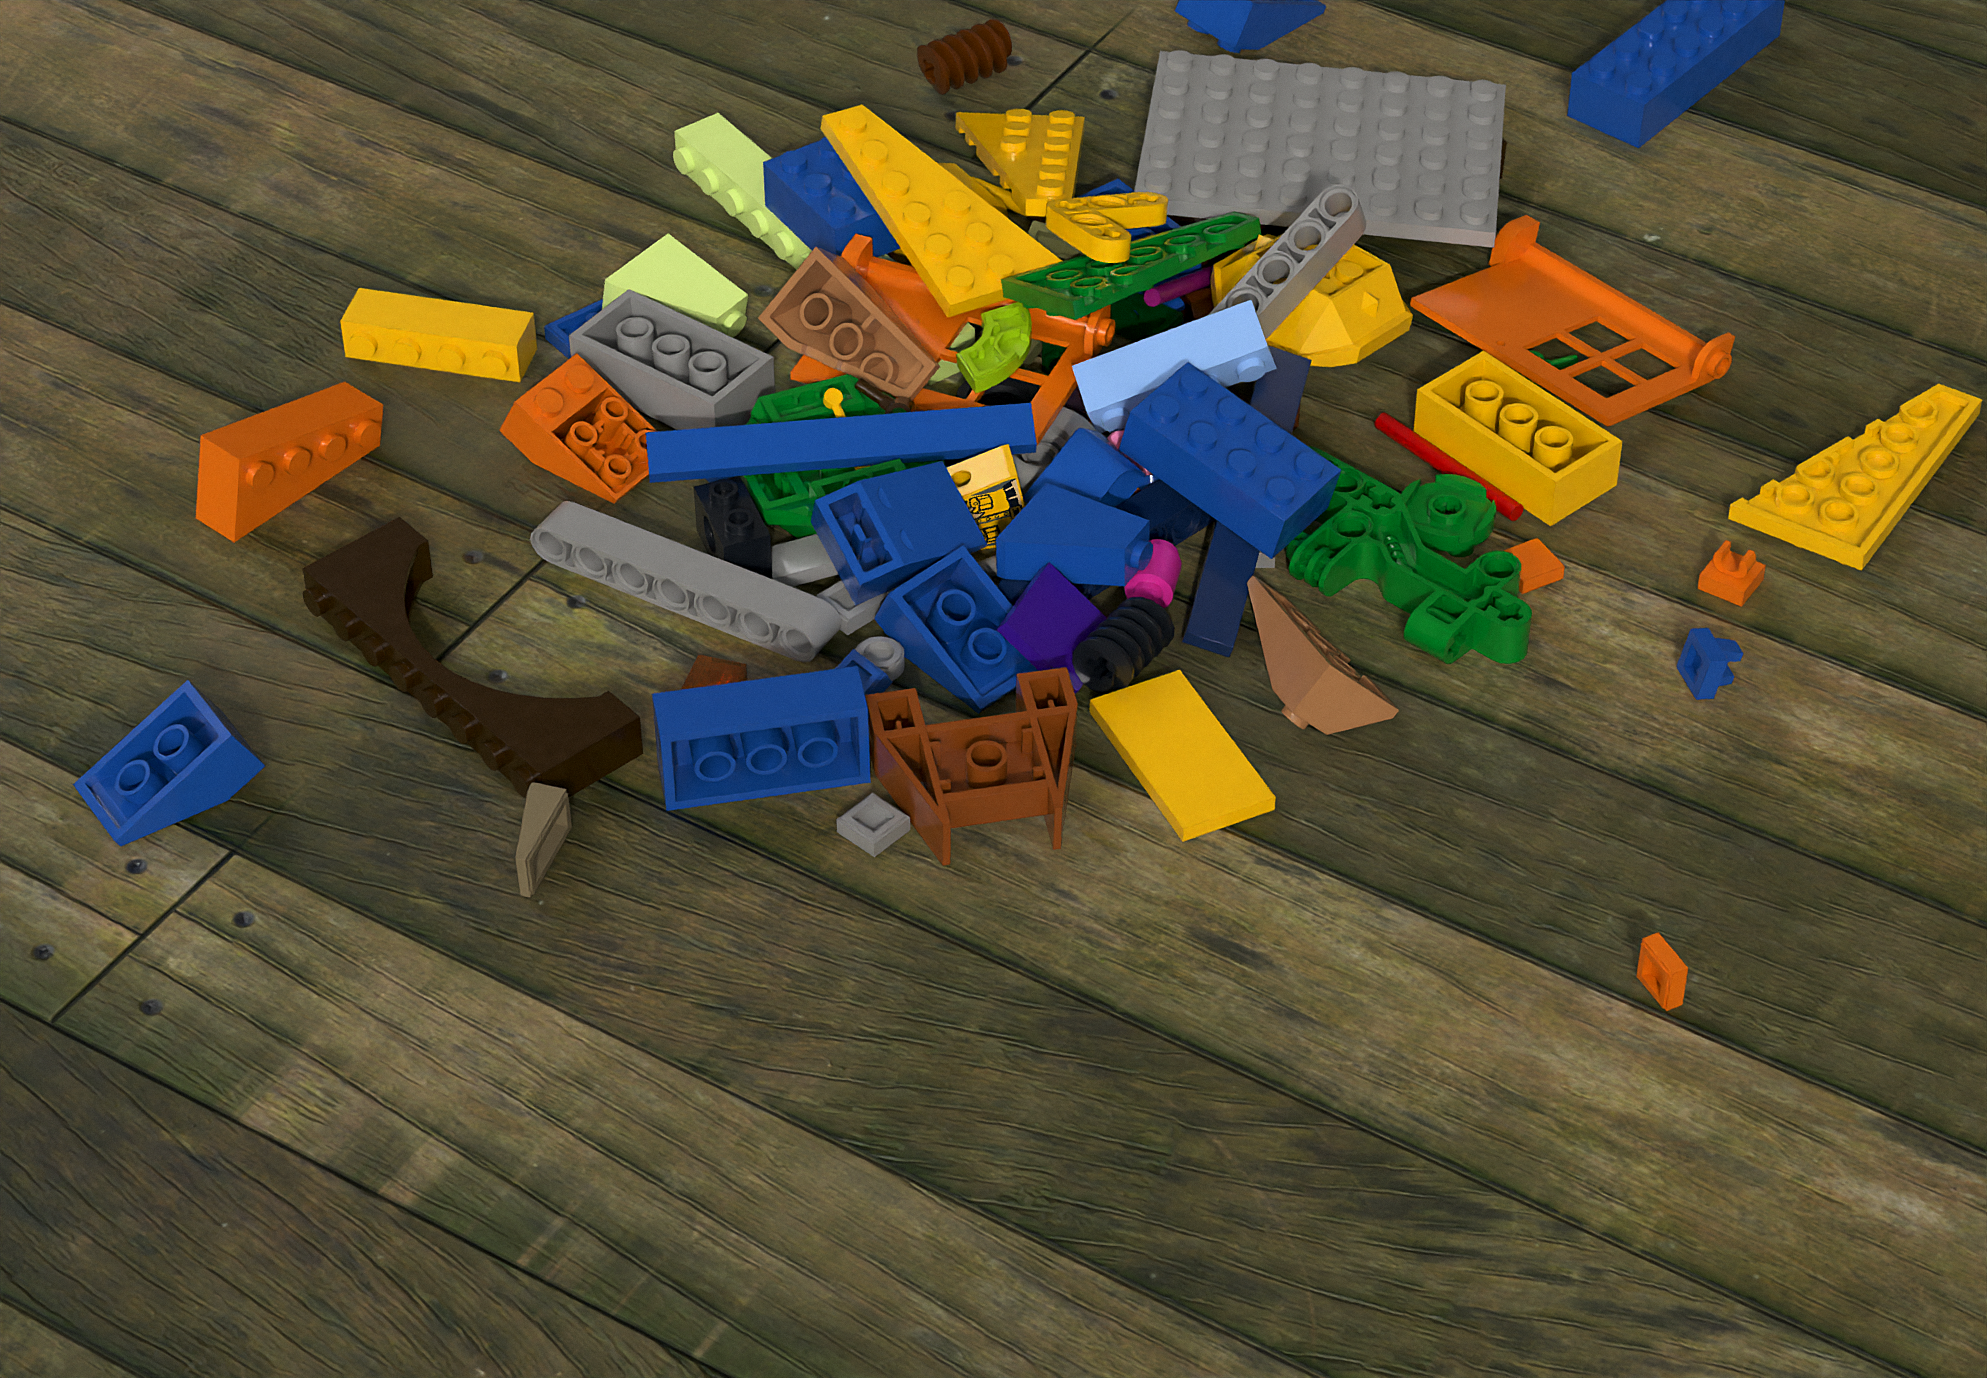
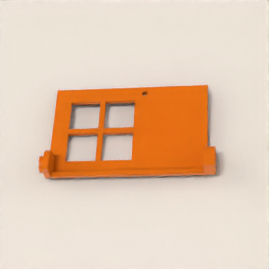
M1528 215L1508 222L1499 231L1490 256L1489 265L1491 267L1412 297L1410 306L1607 427L1710 383L1715 379H1720L1727 373L1732 363V356L1730 354L1735 340L1734 335L1728 332L1706 343L1536 243L1540 222ZM1597 321L1629 341L1601 353L1569 332ZM1557 338L1587 356L1588 359L1559 370L1528 351V349ZM1642 348L1675 369L1646 380L1616 362L1615 359ZM1603 366L1635 386L1605 398L1573 377Z
M855 234L841 254V257L873 287L937 363L940 360H945L957 364L956 354L959 352L949 350V348L967 322L982 326V313L1017 302L1007 299L947 318L913 266L873 256L871 237ZM1111 304L1077 320L1063 316H1049L1045 310L1028 308L1032 322V339L1067 348L1048 376L1018 368L1009 376V378L1041 386L1030 402L1032 405L1037 446L1078 385L1072 366L1097 357L1102 347H1108L1112 342L1116 323L1114 319H1110ZM803 355L790 372L791 380L811 384L846 375V373ZM922 388L912 400L915 404V412L988 406L978 403L986 390L975 394L972 389L967 398L962 399Z

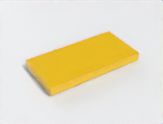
M1181 670L1090 699L1089 713L1182 842L1275 810V795Z

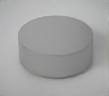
M882 636L871 637L862 641L855 649L884 671L892 681L897 679L904 671V649L894 639Z

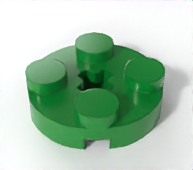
M1440 474L1435 476V482L1421 485V479L1410 483L1401 493L1420 540L1426 548L1446 551L1454 557H1467L1474 552L1476 545L1483 543L1491 535L1494 529L1495 502L1493 500L1491 503L1486 497V488L1470 478L1454 474ZM1446 510L1454 512V514L1450 515L1444 513L1446 512Z

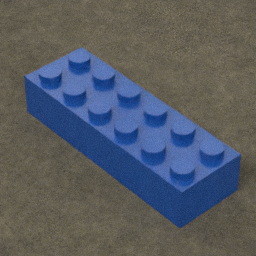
M1666 0L1572 73L1567 116L1640 148L1780 36L1785 0Z

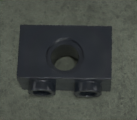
M735 476L719 479L711 483L694 486L696 528L707 553L772 579L770 533L741 477Z

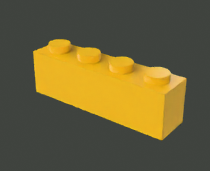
M358 288L340 320L345 357L521 382L537 351L533 312Z

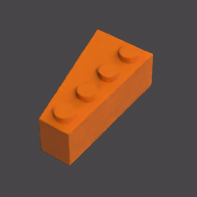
M342 382L202 434L200 436L196 519L235 543L379 447L384 405L352 385Z

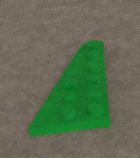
M1234 211L1131 241L1130 258L1125 262L1106 263L1083 255L1001 279L1003 296L1022 303L1024 308H1039L1045 310L1049 316H1063L1077 320L1136 292L1150 290L1154 287V284L1224 252L1244 247L1246 242L1261 235L1260 219Z

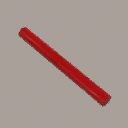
M1384 412L1377 417L1375 421L1376 429L1440 473L1464 476L1480 483L1487 489L1486 497L1491 503L1494 500L1497 512L1511 521H1516L1522 515L1524 510L1522 504L1391 415Z

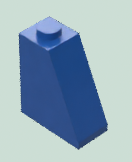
M1046 483L996 538L997 576L1003 579L1032 581L1039 569L1050 562L1070 583L1126 586L1139 570L1143 571L1148 566L1151 560L1153 544L1149 542L1150 520Z

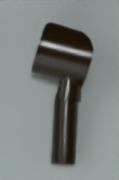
M862 378L855 385L857 390L885 410V414L894 413V408H903L906 412L916 411L914 402L909 398L899 397L893 399Z

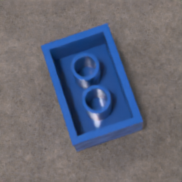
M826 137L763 162L765 206L812 251L815 247H818L841 257L844 248L855 234L872 238L874 257H880L900 249V246Z

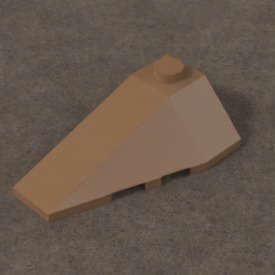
M818 247L813 249L758 317L787 348L859 380L862 378L872 386L898 398L906 397L913 400L940 368V365L873 287L842 257Z
M1255 576L1249 579L1247 586L1271 687L1285 704L1281 712L1291 722L1304 730L1310 724L1324 734L1329 735L1394 718L1399 709L1368 676L1363 675L1361 677L1348 664L1351 659L1320 635L1321 630L1287 597Z

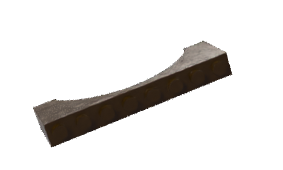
M401 517L302 568L306 588L303 591V599L309 611L316 617L321 616L332 625L337 635L343 641H350L355 645L373 667L379 666L386 672L400 691L409 692L417 699L430 717L440 719L451 729L454 737L461 744L471 746L481 755L483 761L491 770H498L509 779L515 790L522 797L526 798L530 784L535 782L566 789L569 798L643 754L640 716L610 691L597 697L543 698L518 695L472 682L450 671L435 660L422 647L410 626V616L423 582L433 578L429 543L425 537Z

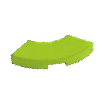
M1016 302L982 313V336L971 347L956 354L957 367L975 394L1007 379L1026 359L1032 344V322L1029 309L1024 308L1022 303Z

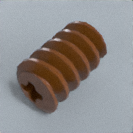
M992 18L986 21L985 24L979 23L971 27V29H962L956 35L949 34L943 37L942 40L935 39L928 43V45H920L917 47L918 64L921 72L927 81L932 84L936 92L944 95L949 92L950 86L957 90L963 87L964 81L973 84L978 81L979 76L984 79L992 76L993 70L997 73L1004 72L1007 68V57L1012 52V41L1005 25L998 19Z

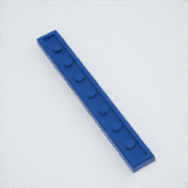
M1031 403L646 432L650 483L872 466L899 458L902 463L972 458L1006 444H1009L1011 454L1036 453L1037 446Z

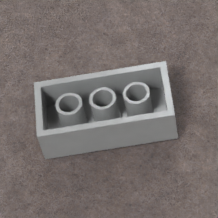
M630 289L569 335L571 357L576 353L580 355L635 410L677 430L746 425L751 418V411L758 397L775 393L773 356Z

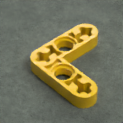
M1133 192L1051 200L1047 203L1045 227L1091 259L1106 263L1125 262L1130 258L1132 236L1125 229L1165 224L1167 220L1168 198L1152 192Z

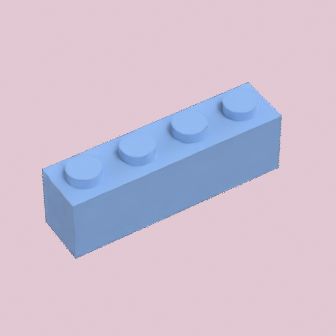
M1252 300L1072 366L1086 412L1095 430L1100 433L1124 429L1129 412L1187 362L1225 388L1239 382L1258 380L1266 372L1277 368Z

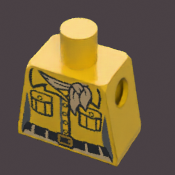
M1009 444L947 467L952 480L987 542V547L982 549L996 548V538L1025 507Z

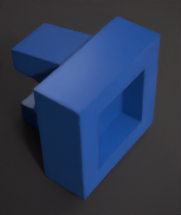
M1692 628L1676 667L1696 700L1714 699L1719 686L1729 685L1733 682L1734 675L1727 665L1728 662L1741 661L1744 653L1736 640L1715 638L1709 628Z

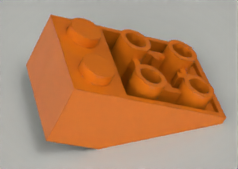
M577 353L518 398L499 430L533 464L613 504L649 476L646 432H658Z

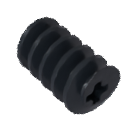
M1131 597L1123 601L1073 651L1072 663L1075 673L1081 682L1092 691L1105 692L1110 689L1127 687L1133 678L1137 677L1143 668L1147 667L1153 658L1157 657L1163 648L1167 647L1173 640L1175 627L1171 617L1163 607L1152 600L1143 597Z

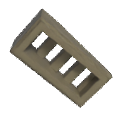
M535 782L529 786L515 856L521 896L531 898L534 895L572 828L569 798L566 789Z

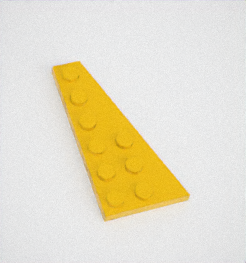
M863 104L822 116L820 129L947 318L1007 300L1008 298L1003 296L1001 283L1003 278L1062 262L1056 255Z
M1011 109L1006 111V114L956 112V130L959 133H965V141L969 146L976 145V155L993 176H1000V185L1004 189L1012 190V200L1025 216L1046 217L1047 203L1049 201L1074 198L1084 138L1085 117L1075 116V113L1066 110L1052 111L1049 115H1032V112L1026 109Z
M1937 384L1902 404L1899 408V413L1884 422L1876 419L1866 425L1864 434L1855 439L1847 436L1796 466L1795 474L1781 482L1773 479L1761 486L1759 495L1748 501L1742 497L1730 504L1728 519L1862 571L1978 417L1982 399L1942 384Z

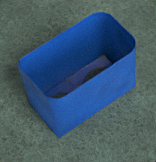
M1078 428L1025 493L1023 499L1028 503L1048 483L1115 507L1133 495L1143 482L1145 473L1100 432Z

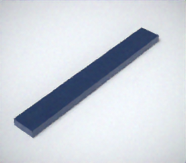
M1269 346L1277 369L1266 372L1261 378L1255 380L1249 405L1292 434L1311 360ZM1217 520L1182 642L1229 658L1234 648L1249 593L1247 582L1254 574L1260 551Z

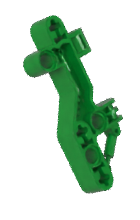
M1308 446L1341 469V473L1328 508L1315 519V521L1322 525L1311 535L1303 530L1286 546V555L1290 560L1289 574L1296 580L1304 579L1306 584L1311 587H1318L1320 593L1326 597L1333 596L1358 579L1374 581L1387 602L1411 614L1404 629L1405 641L1445 664L1455 662L1471 649L1498 663H1517L1525 658L1528 652L1532 610L1526 602L1518 598L1522 565L1519 558L1512 553L1495 550L1481 555L1466 568L1457 565L1422 544L1400 493L1321 449Z

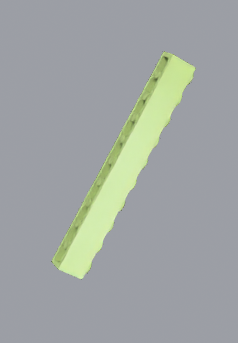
M719 113L675 130L676 150L673 152V159L677 169L698 184L706 195L712 196L719 202L729 215L735 216L748 227L756 238H760L770 246L780 259H785L797 270L812 250L765 206L763 162L773 158ZM887 254L878 257L896 262ZM967 322L949 350L960 352L971 347L975 343V328ZM940 360L938 363L940 368L927 383L933 385L960 372L957 364Z

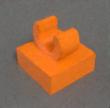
M1725 540L1715 552L1712 560L1700 573L1698 589L1742 607L1764 580L1766 565L1757 562L1755 552L1750 549L1744 556L1730 551L1731 542Z

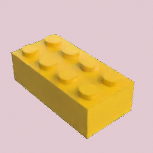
M1485 351L1480 352L1417 389L1414 432L1522 504L1525 510L1549 526L1556 524L1617 486L1623 441Z

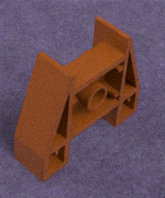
M1067 667L1017 674L1016 713L925 725L916 688L865 695L868 706L869 751L874 773L902 812L910 817L911 824L943 866L950 865L951 828L1044 815L1053 850L1061 849L1076 749L1078 708Z

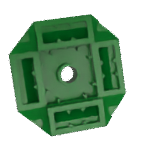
M846 374L758 397L751 411V418L746 425L836 418L833 410L828 409L823 404L824 393L830 388L841 391L843 395L841 406L846 417L885 414L886 411L855 388L859 379ZM894 408V413L906 412L903 408ZM899 458L855 470L854 467L744 475L740 477L764 524L778 525L800 539L817 534L811 524L814 501L859 480L943 461L945 465V460L902 463Z

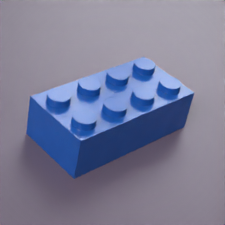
M1189 362L1183 365L1129 412L1119 450L1270 559H1273L1328 508L1341 473V469Z
M858 666L652 694L658 770L666 811L871 783L868 706Z

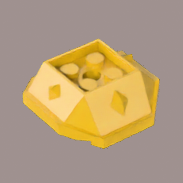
M1270 234L1258 235L1256 241L1213 265L1210 283L1214 308L1282 234L1277 237ZM1310 245L1306 247L1304 250L1314 249L1318 245ZM1353 245L1266 340L1269 346L1310 359V366L1337 367L1355 364L1409 331L1413 314L1400 296L1390 264ZM1287 278L1278 279L1273 284L1282 283Z

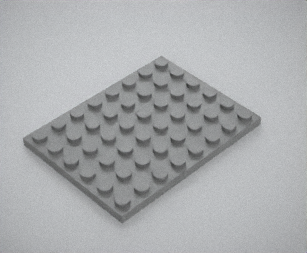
M1183 50L1172 52L1160 51L1134 192H1152L1166 196L1168 198L1167 215L1210 219L1235 211L1258 217L1260 224L1290 227L1323 190L1335 184H1345L1352 187L1358 195L1366 219V229L1363 235L1494 248L1506 85L1495 84L1488 80H1477L1474 82L1453 80L1440 75L1422 77L1407 75L1399 71L1381 73L1364 71L1357 67L1340 69L1321 67L1314 63L1299 65L1279 63L1272 59H1238L1225 54L1207 56L1190 54ZM1349 211L1340 212L1334 217L1343 216L1347 214Z

